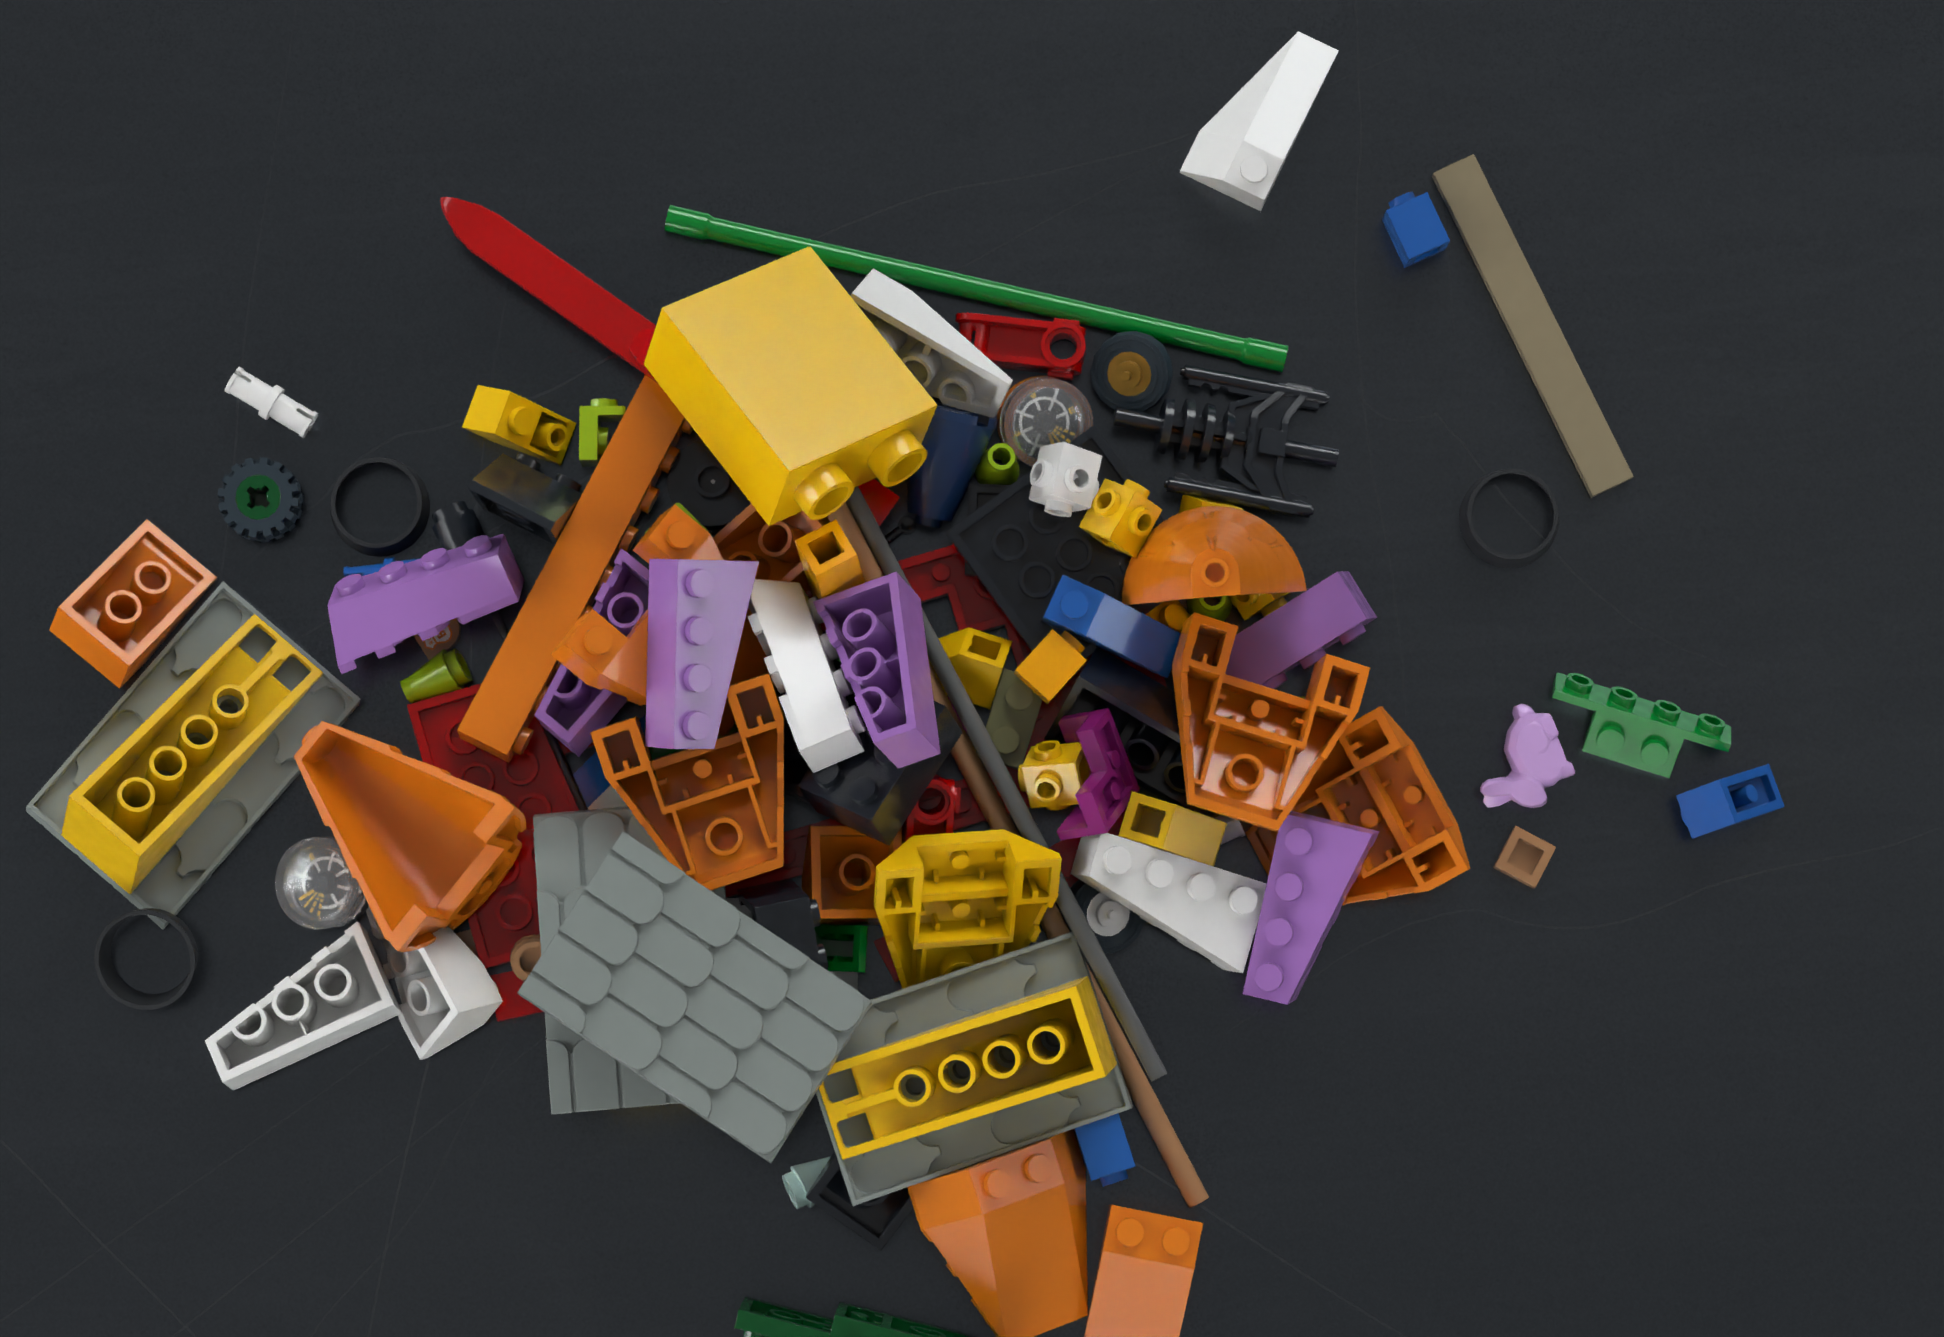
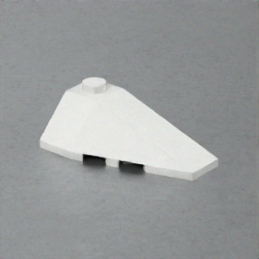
M368 906L366 913L373 935L378 939H383L387 952L388 963L383 965L384 972L388 980L395 978L402 1004L399 1005L402 1014L398 1015V1018L419 1059L429 1058L484 1025L503 1000L496 983L489 976L482 961L448 926L441 928L433 933L436 937L434 943L418 950L398 952L391 945L390 941L384 938Z

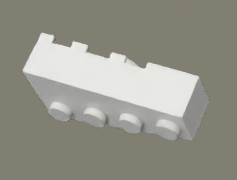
M1110 833L1081 837L1070 874L1111 900L1127 907L1149 924L1173 936L1184 946L1211 960V963L1219 968L1232 972H1244L1261 912L1266 883Z
M358 921L344 931L345 934L328 948L325 946L312 956V960L290 977H285L274 986L275 989L256 1004L252 1003L205 1040L222 1083L234 1091L402 1014L371 939L365 928Z

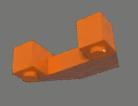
M675 504L657 518L633 549L648 564L649 559L723 560L711 534ZM592 609L576 621L551 653V656L587 685L600 690L604 688L627 698V701L640 706L646 705L648 609L627 636ZM749 609L747 610L730 685L768 673L764 658L767 656L761 647L757 635L754 634L747 617L751 615ZM726 698L718 737L724 736L735 722L728 698Z
M1194 612L1183 623L1172 662L1187 804L1277 831L1310 784L1311 779L1323 761L1327 759L1335 747L1334 745L1359 712L1370 667L1326 654L1314 664L1305 699L1225 674L1238 626Z
M769 672L729 686L727 698L738 732L717 738L715 749H683L652 760L649 748L645 747V736L638 716L590 732L605 778L614 790L617 791L665 858L709 890H714L784 866L785 715Z

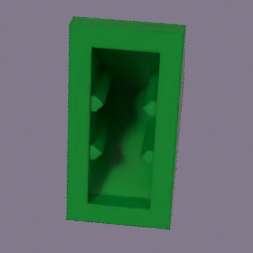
M821 924L819 927H814L817 944H823L826 951L828 971L866 973L868 926Z

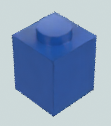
M1413 191L1408 192L1388 203L1390 209L1385 211L1382 221L1404 268L1446 250L1450 239L1428 192L1415 197Z
M1119 1113L1074 1128L1090 1181L1100 1178L1102 1187L1129 1178L1126 1170L1136 1166Z

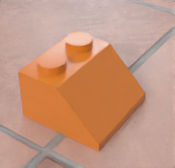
M848 826L809 827L802 872V890L810 899H816L821 924L880 925L873 905L876 866L902 845V827L889 846Z

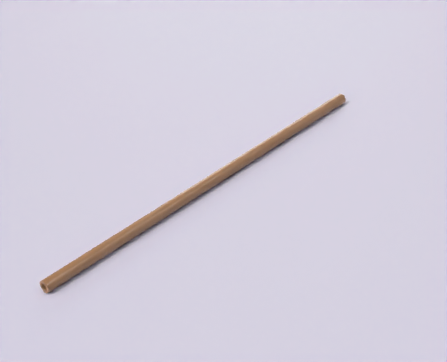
M845 502L838 510L827 517L830 522L835 519L837 520L855 550L866 583L880 578L884 574ZM929 662L933 699L947 707L963 732L950 752L991 830L1005 829L1020 836ZM1054 903L1053 908L1048 907L1040 922L1047 938L1051 939L1069 933L1070 930L1056 903ZM1087 964L1129 1095L1187 1206L1191 1208L1208 1199L1209 1196Z

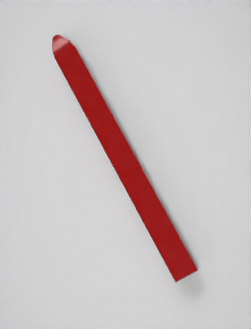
M440 198L442 211L455 236L473 254L658 383L644 366V361L656 328L654 323L499 214L479 204L458 198ZM872 479L858 487L880 527L900 500V497L875 479Z

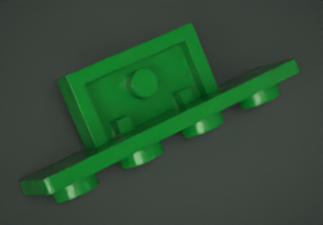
M1556 673L1553 682L1552 698L1594 711L1582 743L1583 752L1670 778L1684 739L1729 752L1731 747V726L1725 724L1717 716L1706 713L1698 716L1682 711L1676 704L1666 700H1657L1656 702L1646 700L1624 687H1604L1595 684L1590 678L1579 673H1569L1568 675Z

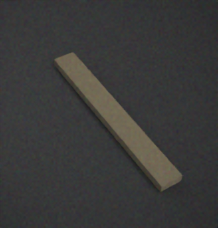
M1472 154L1434 172L1432 178L1590 497H1595L1632 479L1634 476L1475 155Z

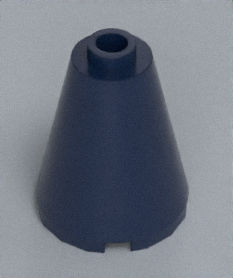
M936 403L937 408L922 442L923 447L927 450V458L923 465L907 479V511L916 514L915 523L941 528L943 520H953L992 438L998 419L989 417L987 424L978 422L979 414Z

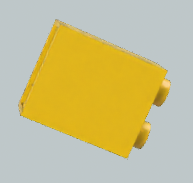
M811 246L662 307L644 366L768 526L801 511H804L810 520L825 518L838 510L850 498L855 487L874 478H878L885 487L895 486L912 476L925 462L927 450L923 447L922 442L937 408L936 402Z

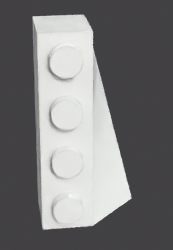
M755 579L748 606L752 615L747 617L754 634L757 635L761 647L767 656L764 658L768 672L780 694L785 693V695L778 698L800 754L812 772L815 773L864 752L859 733L866 731L856 706L849 707L846 696L853 694L852 689L842 669L836 670L833 660L839 658L836 649L831 645L827 633L823 634L820 624L824 623L813 603V601L818 600L817 596L809 598L801 584L797 582Z

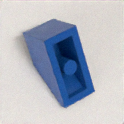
M1769 764L1728 776L1676 795L1681 808L1682 820L1688 827L1692 839L1785 807Z

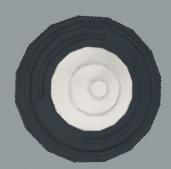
M1080 879L1070 887L1104 953H1114L1127 948L1139 936L1145 920L1141 919L1138 914L1111 900ZM1063 915V919L1065 920V922H1066V924H1067V926H1068L1070 932H1072V930L1070 929V927H1069V925H1068V923H1067V921H1066V919H1065V917H1064V915Z

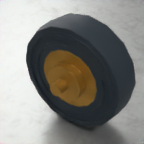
M1138 331L1120 332L1104 341L1094 354L1090 370L1093 387L1103 402L1112 409L1117 407L1138 412L1148 410L1163 399L1169 391L1173 376L1171 358L1164 345L1153 336Z

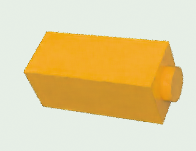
M836 519L795 540L806 580L813 597L817 596L819 600L865 583L858 556Z

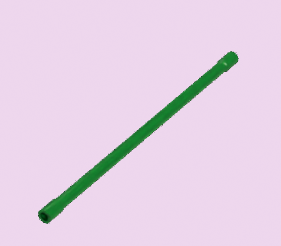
M674 205L669 206L666 217L665 232L700 240H715L780 256H787L811 246L823 263L829 267L868 275L874 268L899 283L1047 317L1077 320L1082 325L1117 333L1138 331L1153 336L1161 343L1236 359L1247 365L1283 372L1288 346L1251 337L1241 338L720 219L708 213Z

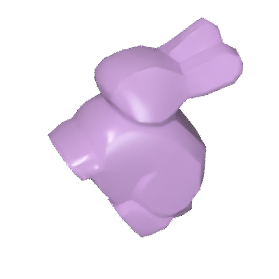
M1519 704L1513 707L1512 715L1514 721L1507 730L1503 749L1512 770L1506 777L1487 779L1480 787V792L1484 795L1483 803L1487 808L1500 806L1510 800L1524 807H1542L1547 803L1545 788L1555 785L1560 779L1568 778L1575 774L1572 763L1566 760L1557 737L1559 735L1550 713H1535L1530 706Z

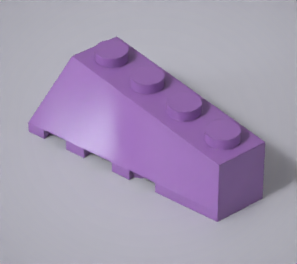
M500 534L491 538L487 535L477 536L467 541L461 547L448 551L444 548L434 549L423 555L421 559L405 564L402 561L391 562L382 567L378 572L365 576L352 574L335 584L328 603V612L337 664L341 674L356 669L355 659L374 651L378 659L395 653L396 649L394 646L417 634L421 637L422 641L434 637L444 630L452 619L457 618L461 624H465L519 602L525 580L505 535Z

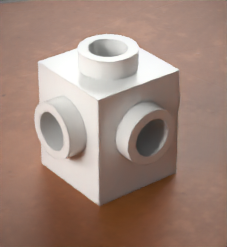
M1064 441L1040 447L1038 459L1030 473V483L1032 486L1029 500L1045 505V512L1059 517H1071L1072 512L1090 509L1092 501L1099 490L1097 478L1102 455Z

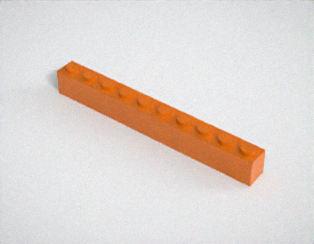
M645 375L457 729L460 739L508 763L511 761L514 753L522 755L533 735V730L528 728L561 665L558 660L551 656V653L576 621L593 609L592 605L603 582H607L620 549L622 548L628 553L636 540L639 529L634 527L641 511L648 514L655 504L660 489L656 488L655 485L662 471L669 474L673 463L681 452L680 449L676 448V445L682 433L685 432L690 435L693 431L692 426L661 386Z

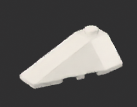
M1298 31L1199 131L1180 173L1261 211L1339 50Z
M873 268L852 292L851 298L930 396L939 398L943 405L994 418L1013 380L912 290Z

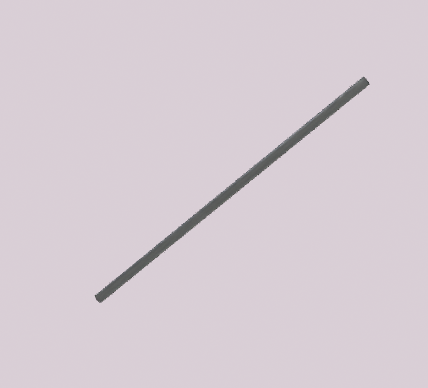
M855 487L846 504L884 576L897 572L910 586L859 487ZM922 608L928 659L1023 838L1049 848ZM1060 871L1059 891L1056 902L1152 1082L1168 1072L1064 875Z

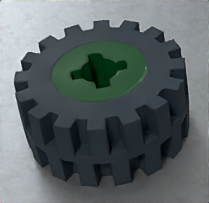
M260 457V459H244V463L240 465L236 463L231 467L232 471L229 475L225 474L221 480L223 485L222 488L218 489L217 495L220 501L218 504L219 510L229 527L242 537L260 542H269L270 539L274 538L278 540L284 537L283 534L286 531H292L296 526L294 523L297 518L300 519L302 515L301 506L304 504V498L301 493V486L292 472L276 460L272 461L265 457Z

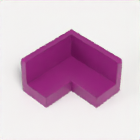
M1109 708L1066 715L1059 721L1065 742L1081 743L1091 769V775L1075 794L1078 805L1074 807L1057 830L1060 840L1107 833L1128 806L1132 791L1137 793L1140 790Z

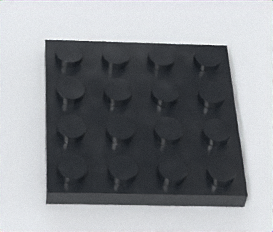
M1095 425L1069 443L1102 455L1097 478L1099 489L1105 478L1121 485L1124 484L1126 479L1136 482ZM1030 471L948 530L946 536L1032 652L1052 629L1059 635L1063 633V631L1041 622L1062 575L1122 602L1123 581L1132 556L1105 546L1079 527L1088 509L1072 512L1071 517H1059L1045 512V505L1029 500L1032 486L1030 483ZM1159 515L1152 530L1164 521L1161 515ZM1161 603L1128 606L1146 615ZM1076 638L1085 648L1081 653L1085 659L1094 653L1097 648L1096 646Z

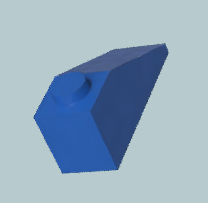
M1062 575L1041 620L1045 624L1061 631L1066 630L1078 639L1166 679L1172 669L1173 658L1181 634L1111 596L1065 575Z

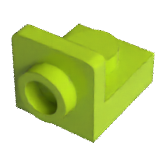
M597 398L590 400V406H580L579 461L582 467H597L601 455H603L609 444V428L601 427V422H620L627 410L626 406H618V400Z

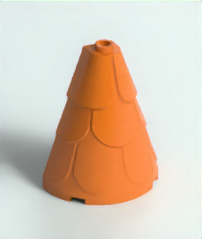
M1205 506L1178 513L1160 523L1150 532L1136 558H1131L1123 581L1122 603L1136 605L1206 597L1307 591L1302 567L1296 554L1285 538L1274 527L1261 518L1243 510L1223 506Z
M321 721L319 725L314 726L305 734L302 739V746L294 755V759L324 825L331 828L352 877L357 880L384 938L390 941L391 945L398 952H410L426 947L435 942L436 937L433 933L439 929L448 926L454 930L462 924L495 891L509 872L520 852L522 843L517 839L518 831L523 832L526 829V819L524 814L514 804L510 803L506 797L456 778L447 770L403 755L401 750L395 746L335 724Z

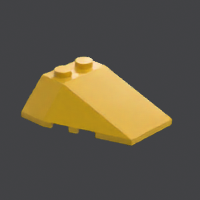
M1005 829L914 835L876 866L873 905L902 989L1027 947L1031 942H1036L1041 932L1039 924L1047 908H1053L1058 897L1062 861L1060 853Z

